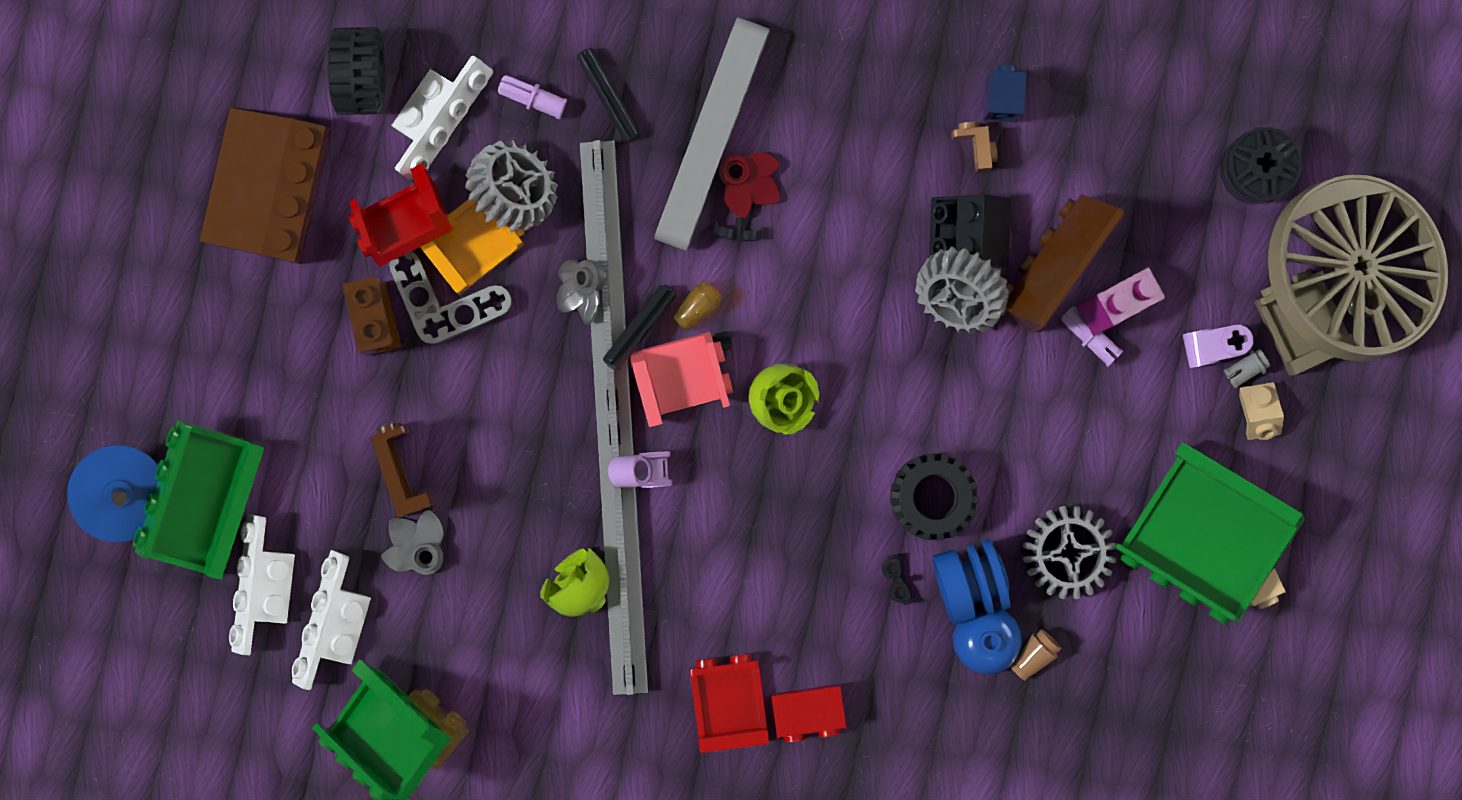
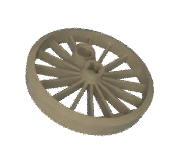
M1344 175L1312 185L1288 203L1280 214L1271 235L1268 250V271L1277 304L1293 329L1309 344L1328 355L1356 362L1375 361L1390 357L1420 339L1430 329L1441 311L1448 284L1447 257L1441 236L1425 209L1410 194L1388 181L1367 175ZM1368 196H1374L1380 199L1382 204L1366 239V200ZM1354 199L1355 234L1343 203ZM1333 207L1342 235L1321 209ZM1392 207L1405 221L1373 249L1389 209ZM1310 214L1335 246L1297 225L1295 220ZM1411 228L1419 246L1376 258L1405 229ZM1290 233L1335 259L1288 253L1287 244ZM1422 251L1426 271L1378 264ZM1287 262L1335 268V272L1291 284ZM1385 275L1426 280L1425 297L1423 298ZM1336 277L1339 282L1304 312L1294 294V290ZM1346 286L1327 333H1325L1311 320V316L1341 288ZM1385 288L1421 308L1414 323ZM1365 295L1371 300V309L1365 306ZM1385 307L1406 332L1394 343L1382 314ZM1347 309L1353 316V345L1346 344L1335 338ZM1372 318L1381 347L1367 348L1364 346V319Z

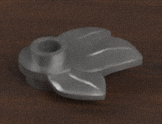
M574 259L567 260L558 270V275L563 282L556 295L558 309L563 313L578 310L585 325H589L595 319L601 305L598 290H601L605 285V270L599 263L593 260H583L581 262Z
M426 510L420 516L417 523L404 518L390 519L389 535L394 546L387 549L381 555L383 561L391 569L399 572L411 569L423 575L436 572L443 563V552L439 545L444 531L438 517L432 511ZM423 551H429L432 554L433 558L429 564H424L420 559Z

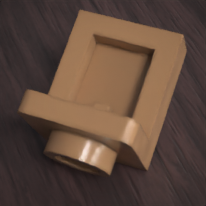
M977 121L958 124L959 129L953 130L951 133L952 140L972 139L976 172L990 171L992 169V162H997V147L995 141L990 142L988 126L980 127Z

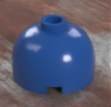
M983 606L975 607V619L956 624L952 635L953 649L960 662L971 671L983 675L998 674L1009 668L1018 658L1022 646L1021 630L1016 620L1005 610H1000V608L994 606V613L987 614Z

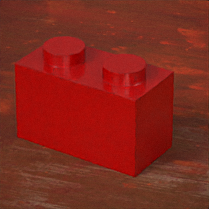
M839 684L771 694L777 738L784 737L786 743L805 740V734L819 732V737L840 735L839 729L846 728L841 687Z

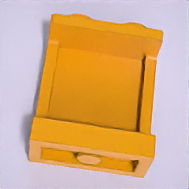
M469 200L448 215L454 229L453 231L420 247L458 295L463 294L525 245L520 239L525 234L519 228L516 231L510 232L507 225L498 229L496 221L492 219L486 222L487 215L483 211L476 212L477 202Z

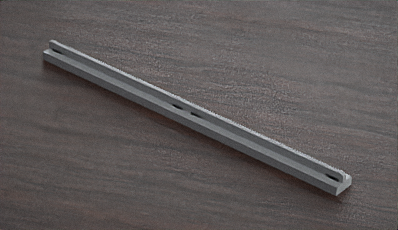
M595 140L593 142L580 143L587 260L599 263L604 268L606 274L605 285L601 290H598L601 305L595 319L591 323L605 566L609 574L607 601L613 695H632L634 693H648L636 487H615L608 476V467L613 458L634 455L629 367L627 360L621 369L612 370L603 361V357L626 329L615 141L600 142V140ZM593 150H594V166H595V170H594V168H593V152H592ZM601 150H603L604 170H602ZM615 389H617V394H618V410H617V408H616V392H615ZM607 390H608V397H609V410H608ZM609 424H610V431H611V445H610ZM617 424H619V427H620V443H621V444H619V441H618V425H617ZM624 665H625L626 686H625V682H624ZM632 665H634L635 685H633Z

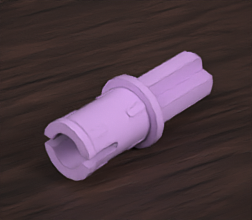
M504 75L498 87L499 94L527 105L526 109L530 110L532 107L554 116L556 119L561 118L568 100L540 89V85L537 83L535 86H532L508 75Z
M1071 307L1062 316L1061 321L1083 342L1082 346L1085 347L1087 345L1107 367L1114 362V358L1117 359L1124 352L1103 332L1093 336L1077 307Z

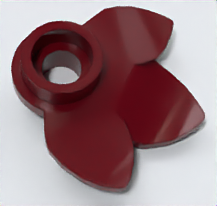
M756 152L748 157L739 154L729 155L721 162L719 177L722 183L726 185L724 201L735 215L743 219L746 218L752 203L772 205L779 202L778 188L770 177L780 165L779 161L768 153ZM733 166L741 167L743 171L742 176L739 178L731 177L729 174L730 168Z

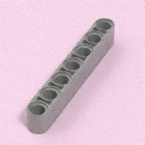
M737 17L654 236L655 240L687 251L770 31L769 28Z

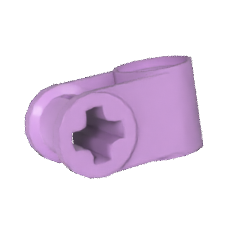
M1232 325L1218 329L1210 328L1183 334L1190 368L1218 363L1220 360L1246 354L1253 345L1251 331L1242 325ZM1232 332H1235L1237 337H1243V343L1238 345L1239 350L1237 351L1234 345L1229 346L1227 343V339L1233 336Z
M670 451L615 457L608 467L609 479L615 487L619 488L673 486L672 480L668 478L667 458L670 457Z

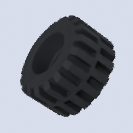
M377 27L334 28L331 33L328 45V84L331 104L337 115L380 114L384 107L386 96V59L383 37Z
M925 454L909 460L898 470L890 488V506H892L895 519L898 520L901 524L900 526L906 531L921 539L940 541L958 535L960 531L965 530L970 525L969 522L975 517L977 512L976 506L979 503V496H977L978 486L972 477L971 471L959 460L944 454ZM931 476L945 479L950 483L954 491L952 508L945 515L937 518L927 517L920 513L915 506L913 498L914 490L918 483Z

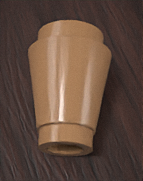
M1041 629L1037 634L1033 633L1018 658L1010 667L1021 679L1026 681L1029 677L1057 659V653L1062 648L1054 638Z

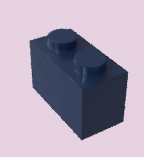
M998 65L997 70L990 71L985 79L983 121L1017 123L1024 115L1026 72H1018V67L1013 65Z

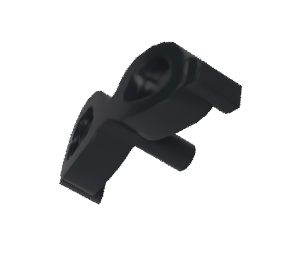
M736 218L735 230L717 226V222L714 221L712 233L728 240L752 242L763 239L765 227H762L760 231H742L743 218Z
M889 555L886 558L887 560L883 562L881 571L884 577L894 581L889 588L890 597L904 605L911 604L910 591L900 577V562L895 558V555Z

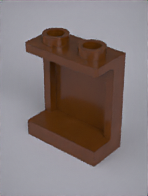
M373 276L342 284L358 353L371 356L401 349V339L387 281L379 282L378 278Z
M393 422L377 428L378 435L370 437L397 517L408 516L438 505L434 492H426L413 497L395 440L413 434L411 427L402 426L401 422Z

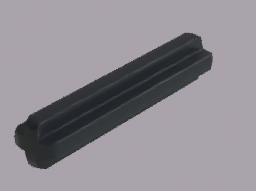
M591 47L584 49L577 55V59L625 142L636 139L640 135V130L595 51Z
M661 285L657 288L603 357L604 363L612 370L621 369L675 300L676 293L669 286Z

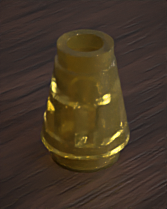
M703 280L699 285L695 283L673 318L685 330L689 331L692 326L694 327L719 309V303L724 297L706 280Z

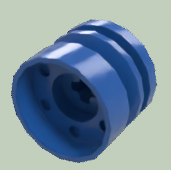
M990 539L980 541L982 553L980 558L974 545H967V562L962 563L954 549L932 556L938 586L952 625L975 619L974 602L977 601L981 602L987 614L994 613L991 599L994 596L1000 610L1010 608V587L1006 570L1000 555L995 551Z

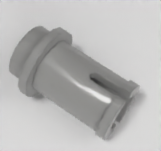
M1260 349L1255 352L1253 350L1248 351L1250 355L1228 369L1223 370L1235 389L1260 372L1265 374V369L1270 367L1267 358Z

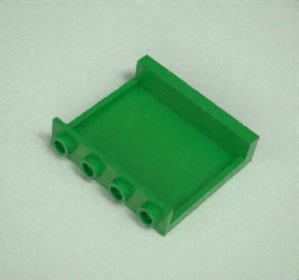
M1182 442L1175 453L1177 456L1176 461L1123 544L1117 543L1115 548L1122 553L1120 560L1135 570H1138L1140 565L1152 572L1149 578L1167 589L1169 584H1172L1181 590L1178 596L1191 605L1197 607L1199 602L1211 609L1208 615L1220 623L1227 625L1231 621L1238 625L1300 529L1305 518L1299 511Z

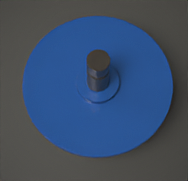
M125 445L106 446L91 452L78 463L69 480L67 498L73 518L85 532L97 539L108 542L133 540L137 529L143 527L147 516L144 513V507L149 494H154L158 480H155L158 464L143 451Z

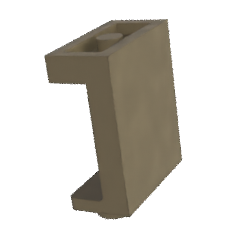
M1309 268L1293 275L1294 283L1292 284L1325 274L1323 270L1313 274L1312 269ZM1324 281L1294 290V294L1304 312L1328 292ZM1271 286L1260 291L1263 297L1254 302L1289 376L1297 375L1333 358V356L1309 344L1293 329L1281 312ZM1332 298L1311 316V320L1325 333H1327L1337 309ZM1342 321L1335 338L1346 344L1353 345V333L1348 334Z

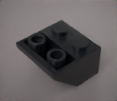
M985 194L931 197L929 258L940 249L948 251L953 247L959 253L966 248L970 255L979 252V258L983 261L991 259L990 266L992 268H1008L1011 198Z

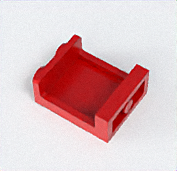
M423 163L410 169L415 184L367 208H362L356 199L349 201L353 214L349 215V220L356 233L361 234V237L357 239V243L366 258L372 256L379 267L454 230L437 185Z
M748 653L730 656V662L717 664L716 658L695 661L696 667H690L689 673L700 753L769 744L758 659H751V655Z

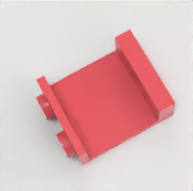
M710 332L635 351L630 356L649 427L663 424L662 414L721 399L723 408L730 406L727 394L733 393L728 373L721 374L719 363L725 361L720 341L713 343Z

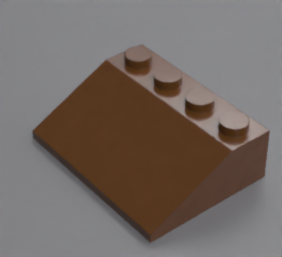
M230 108L199 242L301 265L331 130L323 125L292 118Z
M1080 195L1076 201L1069 198L1058 213L1063 219L1056 229L1049 226L1038 241L1043 247L1036 257L1029 254L1018 269L1023 275L1016 285L1009 282L1006 286L1010 292L1004 314L1031 333L1042 329L1125 212L1120 208L1085 195Z

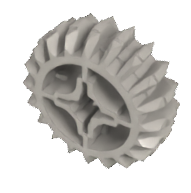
M501 140L492 146L489 144L472 159V163L467 170L466 177L468 181L465 188L472 191L468 200L477 202L476 212L483 211L487 215L486 222L492 219L495 220L498 229L507 225L510 232L516 231L518 228L524 232L531 227L534 228L540 225L544 218H547L552 212L553 205L558 198L555 194L558 184L551 181L555 172L547 171L545 168L547 161H540L537 158L538 151L529 153L526 143L518 148L513 140L506 144Z
M951 247L948 251L940 249L935 255H931L925 261L917 275L915 292L919 294L918 302L925 305L924 313H932L935 316L934 322L942 321L945 323L946 329L950 326L955 327L959 334L966 329L973 335L977 330L985 332L987 328L993 327L999 321L1001 315L1004 314L1010 292L1006 288L1007 279L1000 277L1001 269L990 266L991 259L987 261L980 259L979 252L970 255L967 249L964 248L958 253L955 248Z
M1060 506V518H1056L1052 510L1046 511L1049 523L1046 524L1042 519L1037 518L1035 523L1041 528L1039 533L1031 529L1027 531L1030 537L1035 538L1034 544L1029 542L1023 543V548L1033 550V555L1024 556L1023 562L1035 563L1034 567L1027 570V574L1032 576L1040 573L1041 576L1036 579L1034 584L1037 587H1041L1046 581L1049 582L1046 588L1048 595H1052L1056 588L1060 587L1058 593L1060 599H1066L1068 589H1071L1074 599H1079V588L1083 587L1087 595H1092L1093 589L1090 583L1093 581L1098 587H1103L1104 582L1098 575L1103 573L1104 575L1111 576L1113 573L1110 569L1104 567L1105 561L1116 563L1117 560L1116 557L1106 556V550L1116 549V543L1105 544L1104 539L1113 534L1109 529L1101 533L1099 532L1105 521L1099 518L1091 524L1093 512L1087 510L1083 518H1080L1081 511L1080 507L1077 506L1073 507L1071 516H1068L1065 506ZM1071 524H1077L1085 528L1091 534L1095 543L1079 544L1075 540L1074 532L1071 531ZM1060 526L1059 544L1051 550L1042 551L1048 534ZM1068 542L1072 548L1086 549V551L1078 552L1077 557L1073 556L1074 560L1069 563V559L1066 557L1053 556V554L1061 553L1062 549H1066L1064 546ZM1097 554L1092 569L1079 579L1078 573L1080 572L1079 564L1084 557ZM1060 561L1064 565L1068 581H1060L1053 577L1043 562Z

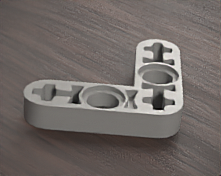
M411 251L403 256L408 260H414L415 264L410 267L411 272L415 278L421 274L423 280L412 282L405 288L402 282L409 281L408 276L403 270H397V266L401 264V257L391 261L389 264L390 271L416 332L421 340L426 343H442L500 318L511 309L512 297L505 288L496 285L441 307L422 261L417 254ZM417 287L425 288L429 294L428 302L421 307H416L410 302V293ZM496 292L498 296L504 295L506 300L501 303L502 309L497 311L495 307L486 308L484 312L487 314V317L481 319L480 309L473 301L480 298V304H484L491 300L490 294ZM462 305H468L474 310V319L467 325H461L455 319V311ZM448 311L449 321L456 330L449 333V326H445L438 330L439 336L436 338L431 334L425 335L424 329L428 327L427 321L432 319L434 323L443 322L446 319L442 314Z

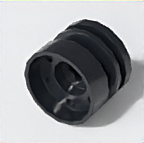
M1257 127L1235 139L1225 149L1220 162V178L1226 191L1236 200L1249 205L1266 204L1288 193L1298 182L1303 168L1302 153L1296 141L1285 131L1274 127ZM1265 157L1266 163L1271 164V168L1262 172V166L1257 165V161Z

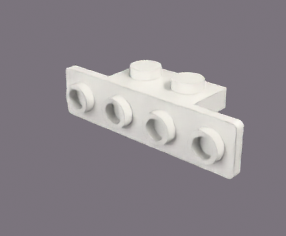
M471 56L453 83L431 69L428 71L391 125L413 140L396 165L395 170L413 183L415 181L410 170L411 168L423 163L428 171L429 166L441 148L447 143L454 129L467 114L468 109L478 94L486 86L493 74L491 68L477 57Z
M247 515V520L241 529V539L244 542L243 554L237 564V573L240 577L239 589L233 598V608L236 611L235 624L230 629L229 642L232 646V652L241 655L251 654L254 621L287 623L295 555L263 551L266 517Z
M333 550L330 551L329 557L323 562L320 588L314 594L311 603L312 615L309 624L305 626L302 632L303 645L299 658L294 661L292 666V683L306 690H310L320 657L352 664L371 599L365 595L341 590L349 556Z

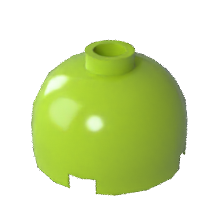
M792 364L772 365L762 370L755 377L749 391L750 409L757 421L764 427L776 433L794 434L802 430L815 414L811 410L814 400L819 401L817 381L810 372Z
M582 548L569 555L555 568L560 574L553 582L547 578L540 591L541 598L562 615L576 617L585 615L588 612L595 613L606 602L604 596L609 588V574L605 564L591 549L588 548L587 552Z

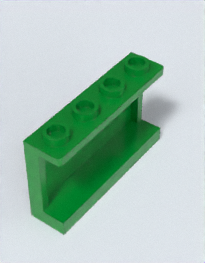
M178 420L176 427H171L167 435L166 446L169 447L165 461L161 460L157 466L155 480H158L154 494L150 493L147 497L144 507V513L147 516L143 527H139L135 533L133 546L136 547L135 553L141 558L155 559L222 580L264 447L250 441Z
M359 659L351 670L363 681L331 727L327 728L316 722L312 729L321 737L318 742L332 753H337L335 760L345 768L353 769L352 777L362 785L371 788L369 794L374 799L408 800L452 737L387 675Z

